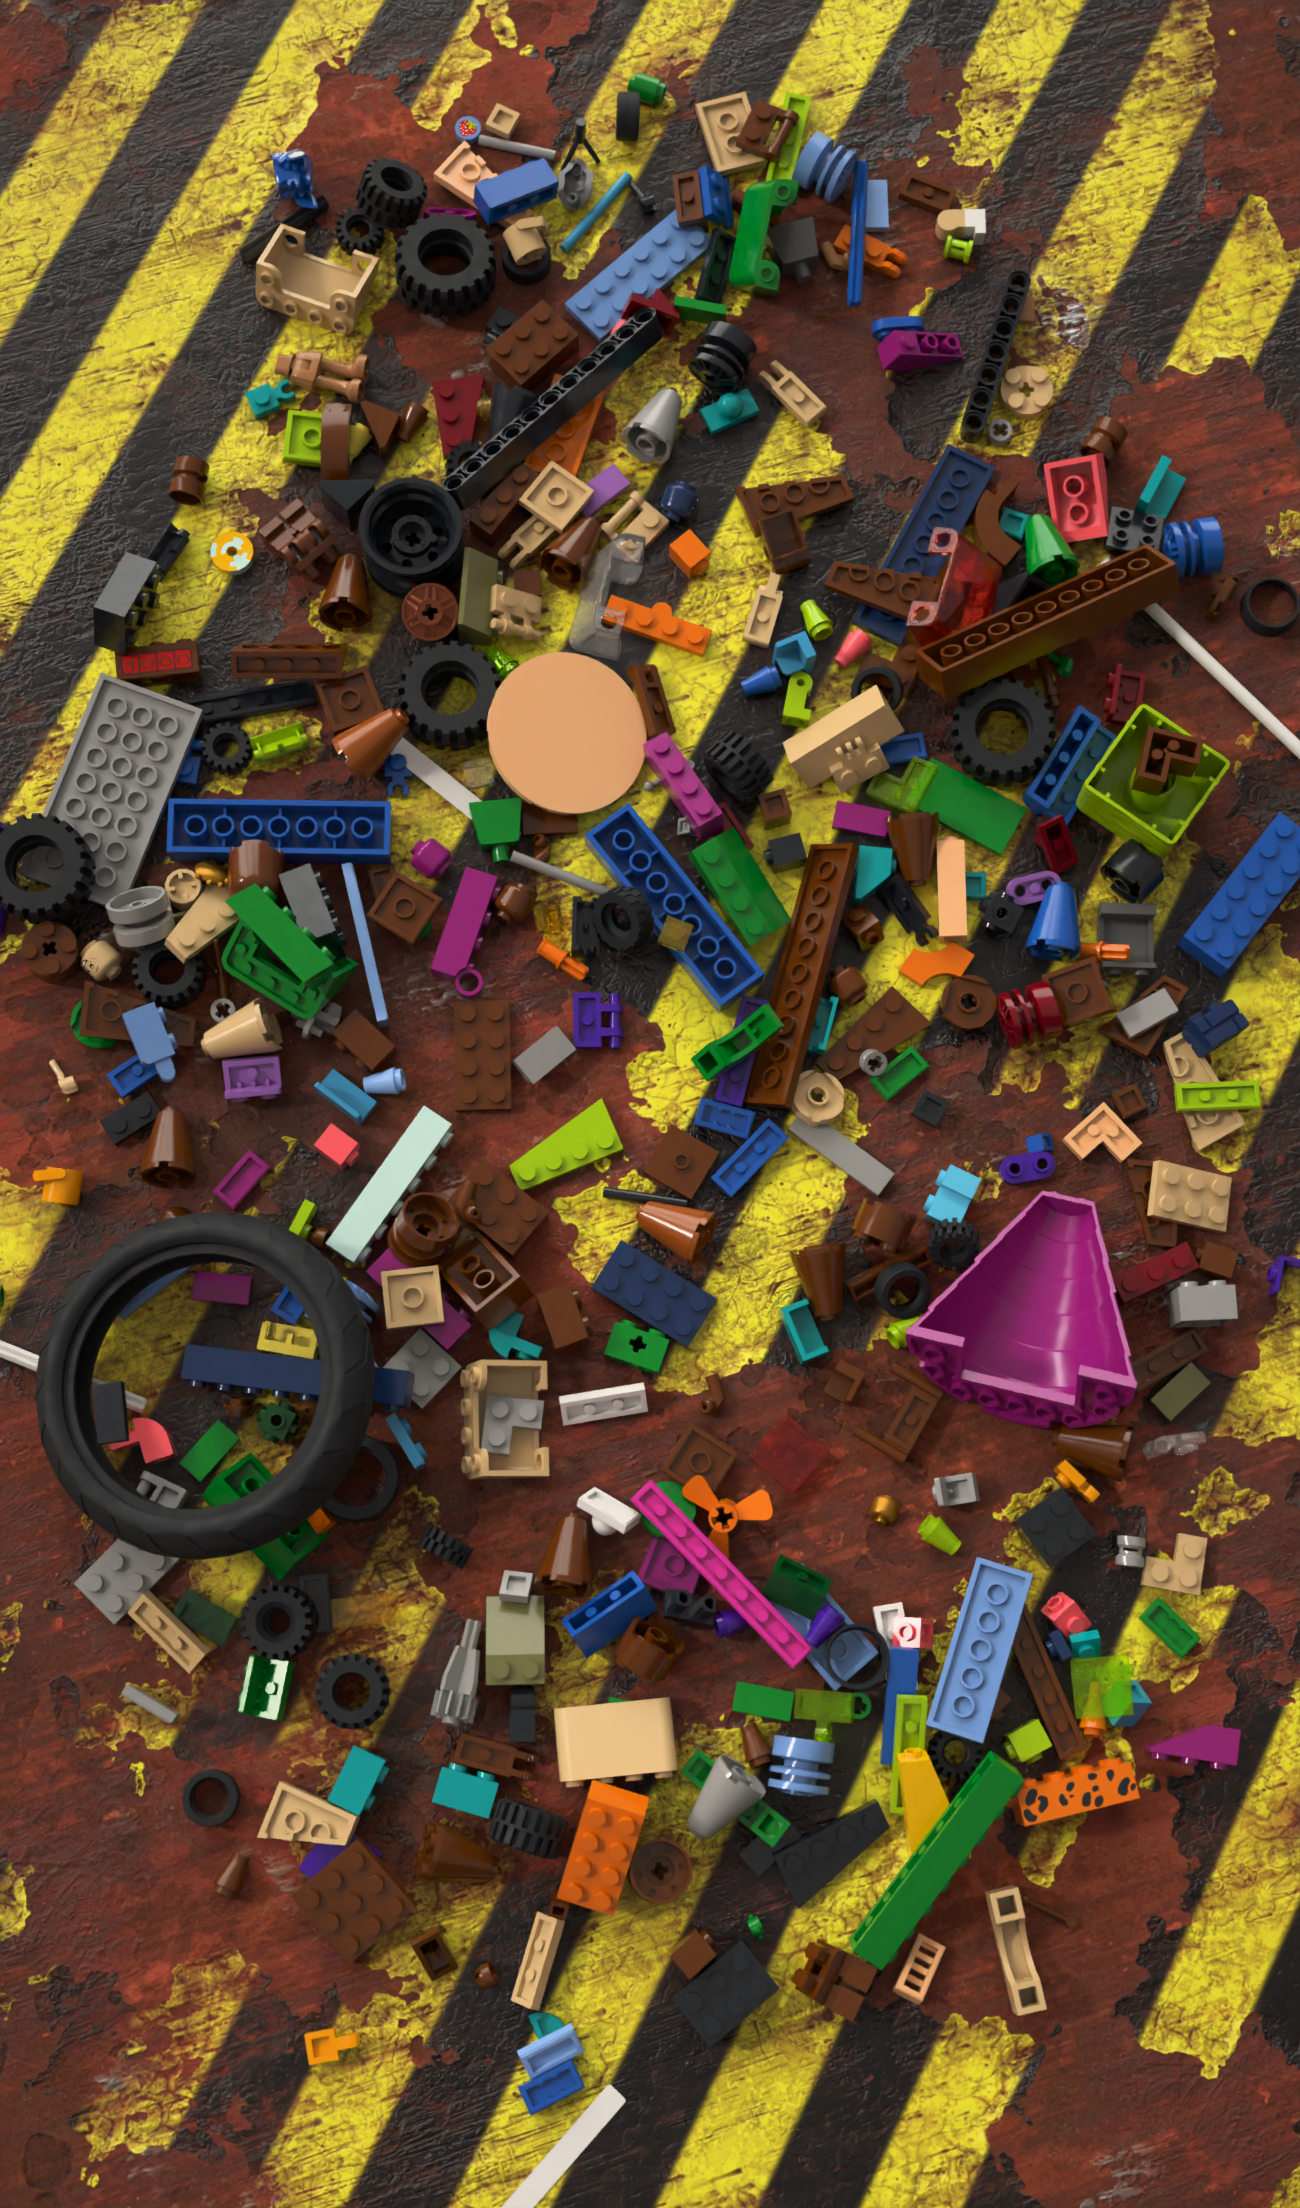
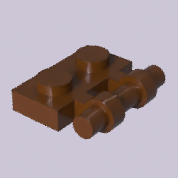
M1046 656L1036 658L1037 669L1031 670L1028 663L1012 669L1003 675V677H1009V682L1016 683L1017 679L1025 681L1024 686L1028 689L1031 686L1037 688L1035 680L1042 679L1045 690L1038 692L1037 695L1040 698L1045 696L1052 710L1061 707L1059 701L1060 691L1058 687H1055L1052 678L1054 674L1052 665L1048 664Z

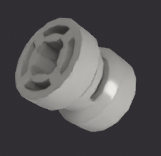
M1117 1536L1119 1554L1116 1555L1115 1565L1144 1568L1145 1559L1142 1556V1551L1146 1548V1538ZM1123 1549L1138 1550V1552H1135V1551H1125V1550H1123Z

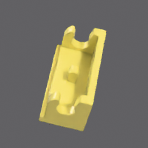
M269 1321L262 1323L257 1344V1350L260 1353L316 1360L319 1347L314 1330Z

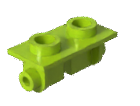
M301 721L250 738V744L257 763L265 762L309 746Z

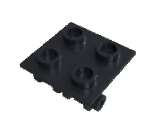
M1112 506L1109 520V536L1105 539L1103 549L1108 550L1107 553L1121 555L1122 551H1124L1123 554H1126L1148 544L1159 551L1164 517Z

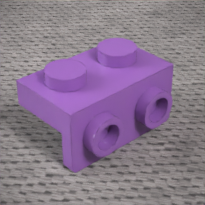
M279 1055L222 1061L226 1089L224 1093L225 1099L232 1098L233 1102L247 1101L251 1096L271 1099L277 1097V1094L282 1092L283 1083Z

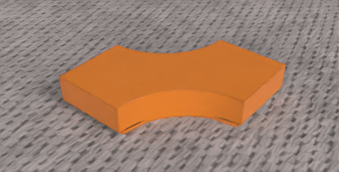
M952 940L945 948L936 952H922L913 948L898 973L918 986L923 987L934 977L950 976L955 979L963 975L975 955Z

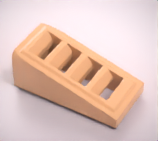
M919 1933L892 1991L917 2005L922 2003L946 1947ZM920 1946L935 1953L934 1958L918 1951ZM917 1958L929 1964V1969L915 1963L914 1959ZM910 1969L925 1976L923 1981L909 1974ZM907 1981L918 1987V1992L905 1986L904 1982Z

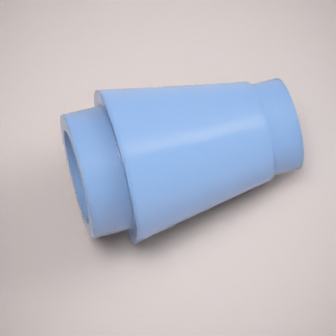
M392 1067L369 1077H364L363 1086L365 1093L399 1094L400 1091H405L406 1079L403 1069Z

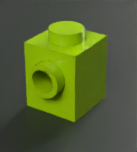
M1032 1719L1003 1735L1007 1741L1003 1743V1746L1011 1760L1016 1758L1017 1762L1026 1761L1027 1765L1042 1758L1041 1752L1052 1746L1039 1719Z

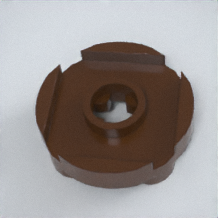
M963 975L947 984L940 999L943 1019L953 1027L963 1031L982 1029L993 1017L997 1006L995 993L993 994L988 982L975 975ZM967 996L972 997V1002L976 1003V1007L965 1009L964 1005L961 1004V1000H966Z

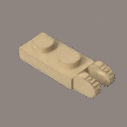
M774 360L770 367L780 380L776 382L765 371L760 372L758 378L808 428L826 412L827 407L791 371L789 372L783 365Z
M533 515L511 535V539L500 548L497 555L504 559L518 546L522 551L512 559L509 565L513 570H516L525 563L528 557L533 556L549 541L557 531Z

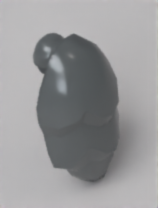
M572 159L565 169L559 172L557 193L565 208L577 211L582 209L591 197L593 172L588 169L582 159Z

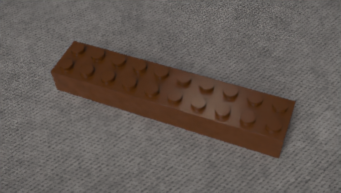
M1148 544L1136 548L915 650L919 678L945 700L955 698L969 689L979 687L984 682L995 677L1003 676L1012 669L1026 665L1040 656L1050 654L1055 649L1074 643L1083 636L1095 633L1113 622H1119L1126 616L1142 611L1148 606L1166 600L1180 592L1177 563Z

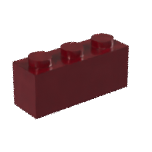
M1185 1242L1113 1276L1118 1307L1198 1269L1199 1265L1188 1243Z

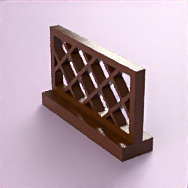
M238 643L237 648L231 649L232 678L342 679L343 664L347 654V643Z

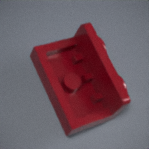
M1117 663L1114 670L1109 671L1107 675L1106 687H1110L1109 696L1104 698L1102 712H1106L1105 722L1125 726L1135 710L1142 705L1146 674L1123 670V664Z

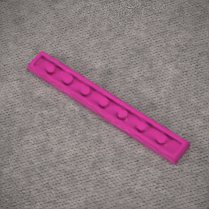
M652 1480L647 1482L630 1499L637 1509L791 1669H794L814 1649Z

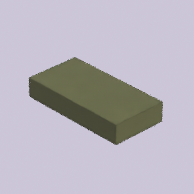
M1190 1362L1157 1392L1149 1402L1169 1422L1211 1382Z

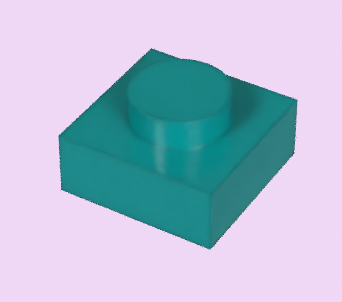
M1098 1630L1069 1635V1649L1073 1654L1070 1657L1072 1663L1101 1658Z

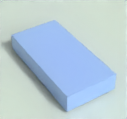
M868 180L865 232H888L887 180Z
M570 2023L521 2048L517 2052L530 2079H533L585 2051Z

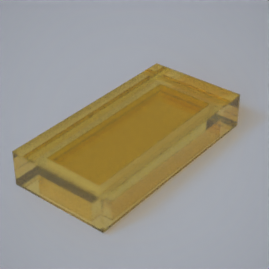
M388 1592L330 1600L333 1629L392 1622Z

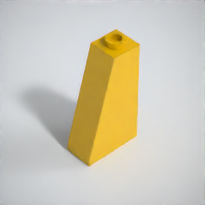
M908 1748L904 1750V1753L896 1754L909 1858L950 1805L926 1750H921L920 1748Z

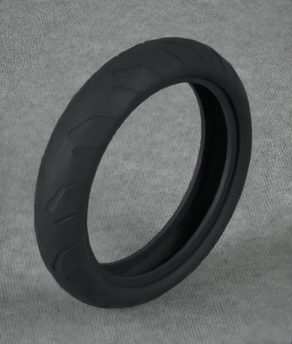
M223 1212L192 1213L156 1221L132 1232L111 1245L76 1278L56 1309L41 1347L36 1374L35 1402L40 1438L53 1471L78 1508L102 1529L119 1540L152 1554L181 1559L205 1560L239 1554L258 1548L293 1531L311 1517L330 1498L349 1471L365 1439L372 1413L376 1375L374 1354L367 1324L352 1289L335 1266L320 1251L297 1234L254 1216ZM228 1262L258 1268L272 1274L294 1294L304 1308L315 1332L321 1360V1389L313 1422L299 1449L287 1465L270 1481L247 1496L227 1504L203 1509H177L160 1505L140 1494L129 1485L109 1461L102 1445L97 1443V1432L92 1414L91 1391L94 1367L100 1347L108 1330L124 1307L138 1293L163 1276L179 1269L205 1263Z

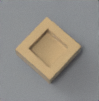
M497 103L485 124L486 130L509 140L520 121V113Z

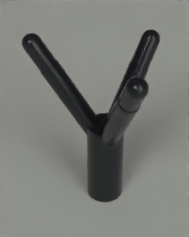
M584 118L576 120L575 136L572 139L573 144L560 171L565 169L571 161L579 144L585 146L597 164L600 163L599 157L585 138L586 120Z

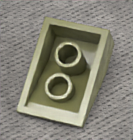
M544 1595L530 1596L528 1604L501 1601L499 1596H486V1685L545 1684Z

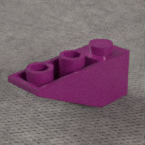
M893 330L877 346L882 368L889 371H908L963 358L958 335L953 333Z
M1204 1725L1144 1746V1751L1152 1752V1758L1169 1761L1170 1755L1181 1757V1763L1198 1765L1199 1760L1210 1762V1768L1227 1770L1228 1765L1237 1766L1241 1730Z

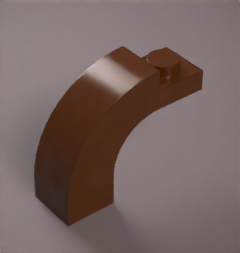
M325 404L321 423V480H351L350 432L353 414L352 404Z
M1012 476L1005 483L1001 481L992 493L987 489L984 491L972 522L973 542L979 556L1000 576L1015 561L1021 549L1018 543L1003 532L998 521V514L1014 496L1019 484Z

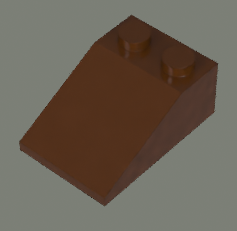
M476 1231L435 1264L439 1266V1274L488 1331H491L534 1296L522 1277L479 1231Z

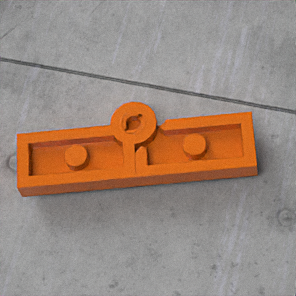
M611 595L602 617V623L702 658L712 635L711 629L672 616L671 607L663 602L656 603L651 609Z

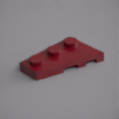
M484 375L432 382L443 459H447L451 450L459 443H465L468 440H471V443L473 442L480 397L485 380Z

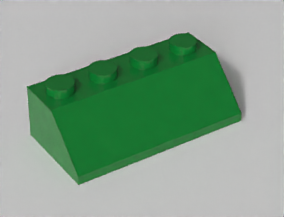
M735 827L714 837L687 855L745 949L791 921Z
M254 883L228 898L225 902L312 991H315L338 968L332 962L336 957L325 946L319 949L313 943L316 939L314 934L306 926L300 929L293 922L297 917L286 906L280 909L274 901L278 897L267 886L261 889Z
M249 1453L217 1476L201 1498L210 1507L227 1504L254 1492L274 1476L252 1453ZM305 1520L293 1531L251 1551L279 1580H282L322 1544L329 1534L327 1532L317 1534L310 1523Z

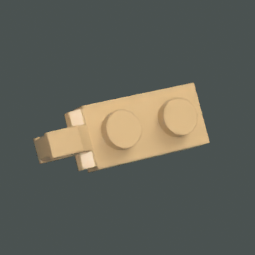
M770 572L767 586L760 585L759 589L757 588L743 634V642L768 649L783 599V591L777 590L781 575Z

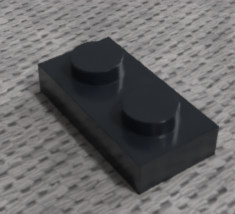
M147 1091L102 1119L100 1123L114 1145L117 1146L154 1123L160 1109Z

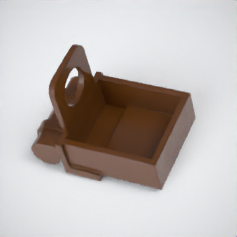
M794 507L756 521L764 544L763 550L767 562H771L773 573L784 575L788 571L803 568L804 565L811 563L807 551L809 547L806 545Z

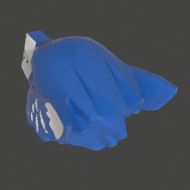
M299 148L289 152L270 154L269 156L272 158L277 192L280 193V198H293L298 206L318 209L316 199L312 195L313 164L308 155Z

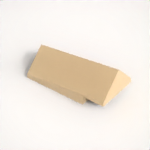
M875 685L783 742L790 764L807 786L812 789L831 777L832 773L829 767L840 762L835 748L840 746L844 754L847 753L848 750L845 743L850 741L853 749L857 748L858 746L854 738L860 736L865 748L876 742L881 747L905 732L878 685Z

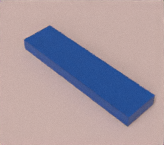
M889 1646L890 1661L886 1679L880 1753L881 1764L892 1765L897 1694L916 1695L919 1648Z

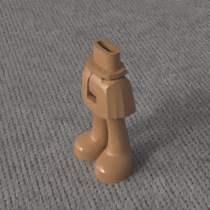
M301 351L296 354L291 352L290 355L279 354L275 366V374L285 376L286 380L291 381L308 392L316 393L317 388H323L345 395L350 402L360 404L365 394V384H367L369 379L370 356L358 355L355 362L349 364L324 358L322 352ZM323 372L350 378L352 380L344 381L330 378L327 376H323Z

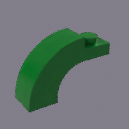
M764 1004L734 1030L708 1043L691 1060L704 1079L709 1081L732 1069L770 1041L774 1034L784 1027V1024L771 1006Z

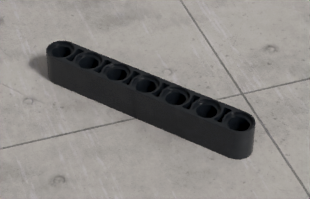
M1015 270L1010 273L1000 300L960 426V437L966 443H977L983 436L1031 285L1030 275L1023 270ZM1012 285H1019L1023 289H1016ZM1011 307L1016 312H1008L1005 308ZM998 331H1004L1008 335L1002 336L998 333ZM996 354L1000 359H994L990 355ZM988 377L992 379L993 382H985L982 378ZM975 401H982L986 405L979 406L975 403ZM974 424L978 429L972 430L967 425Z

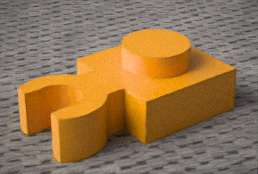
M1061 1461L1053 1469L1058 1474L1055 1478L1066 1489L1071 1487L1073 1490H1076L1089 1504L1093 1503L1100 1495L1068 1461Z

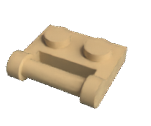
M633 491L628 496L629 500L607 523L603 522L601 525V535L633 562L669 525V520L647 503L636 491ZM635 508L640 510L641 513L620 535L614 531Z

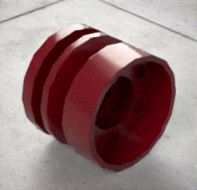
M1042 980L1026 985L1024 988V998L1017 989L1011 990L1010 996L1006 992L997 995L999 1023L1008 1043L1014 1050L1022 1048L1024 1043L1027 1046L1034 1043V1032L1041 1041L1053 1039L1062 1034L1059 1009L1055 997L1045 981Z

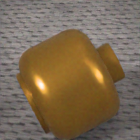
M887 1495L876 1496L871 1504L869 1515L875 1519V1524L879 1526L894 1524L900 1510L899 1503Z

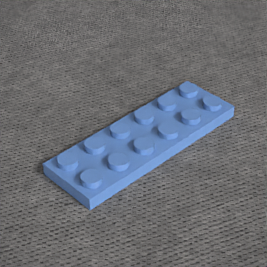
M675 209L565 302V309L601 344L610 336L613 328L621 320V310L631 293L650 299L656 288L662 292L706 254L710 236L698 224L680 228Z
M976 1558L927 1719V1727L983 1745L1033 1574L983 1558Z

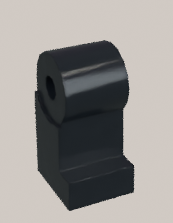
M534 1686L511 1687L509 1742H536Z

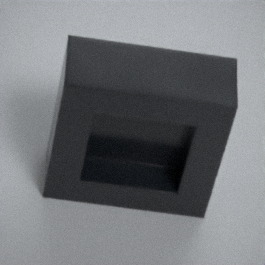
M925 1089L911 1116L935 1129L949 1102Z

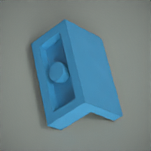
M334 1069L331 1070L321 1084L316 1082L314 1085L316 1092L360 1126L378 1104L377 1101Z

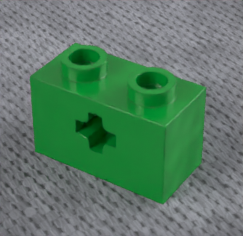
M622 1320L621 1323L615 1322L604 1357L658 1375L669 1344V1340L664 1338L665 1334L654 1329H649L648 1332L637 1329L638 1324L628 1320ZM637 1339L642 1340V1346L646 1348L639 1349L637 1353L633 1351V1346L630 1345V1342L635 1343Z

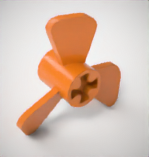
M701 1475L693 1476L682 1489L685 1498L710 1512L709 1523L713 1530L708 1539L727 1559H729L728 1532L736 1526L738 1520H768L773 1514L769 1493L762 1489L754 1492L737 1504L731 1499L724 1498L718 1500L706 1479ZM724 1508L726 1514L732 1513V1518L723 1524L718 1522L717 1517L719 1515L718 1510Z

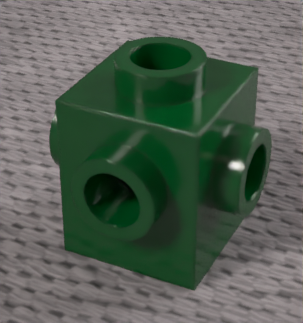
M281 1400L278 1405L270 1402L268 1407L263 1406L256 1420L260 1423L258 1429L264 1432L262 1437L275 1444H278L279 1440L287 1443L289 1438L293 1439L301 1424L298 1422L300 1417L293 1413L295 1407ZM275 1416H281L282 1423L279 1426L272 1424Z

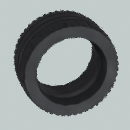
M365 1435L360 1451H367L376 1456L383 1465L386 1476L384 1489L376 1500L369 1505L361 1507L346 1506L339 1502L332 1494L322 1506L331 1515L346 1522L362 1523L380 1517L393 1505L400 1490L401 1471L396 1457L384 1443Z

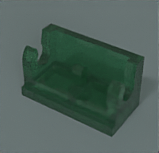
M189 1588L185 1590L184 1595L173 1611V1614L181 1622L224 1647L240 1620L237 1616Z

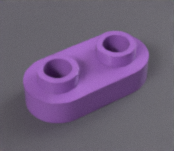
M1041 871L1017 877L1008 883L1006 893L1015 898L1013 903L1017 905L1042 901L1047 890L1042 888V881L1047 879L1049 886H1052L1054 882H1061V879L1052 871ZM1018 886L1023 888L1021 896H1017L1015 893V889Z

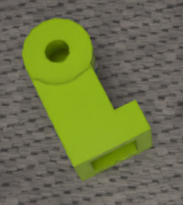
M796 672L791 676L781 724L805 729L808 727L811 710L804 709L805 701L811 694L813 680L809 674Z

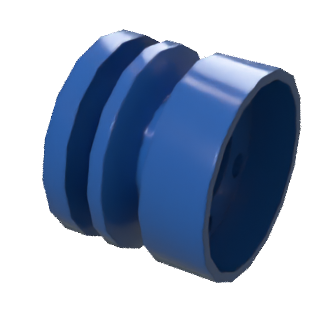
M1214 516L1194 519L1191 527L1187 521H1180L1178 525L1176 522L1165 525L1163 531V553L1166 557L1177 563L1179 579L1183 576L1193 577L1195 568L1200 575L1221 571L1224 561L1223 538L1218 521Z

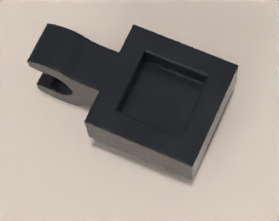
M498 306L486 324V331L488 333L483 340L486 343L483 349L489 346L521 317Z

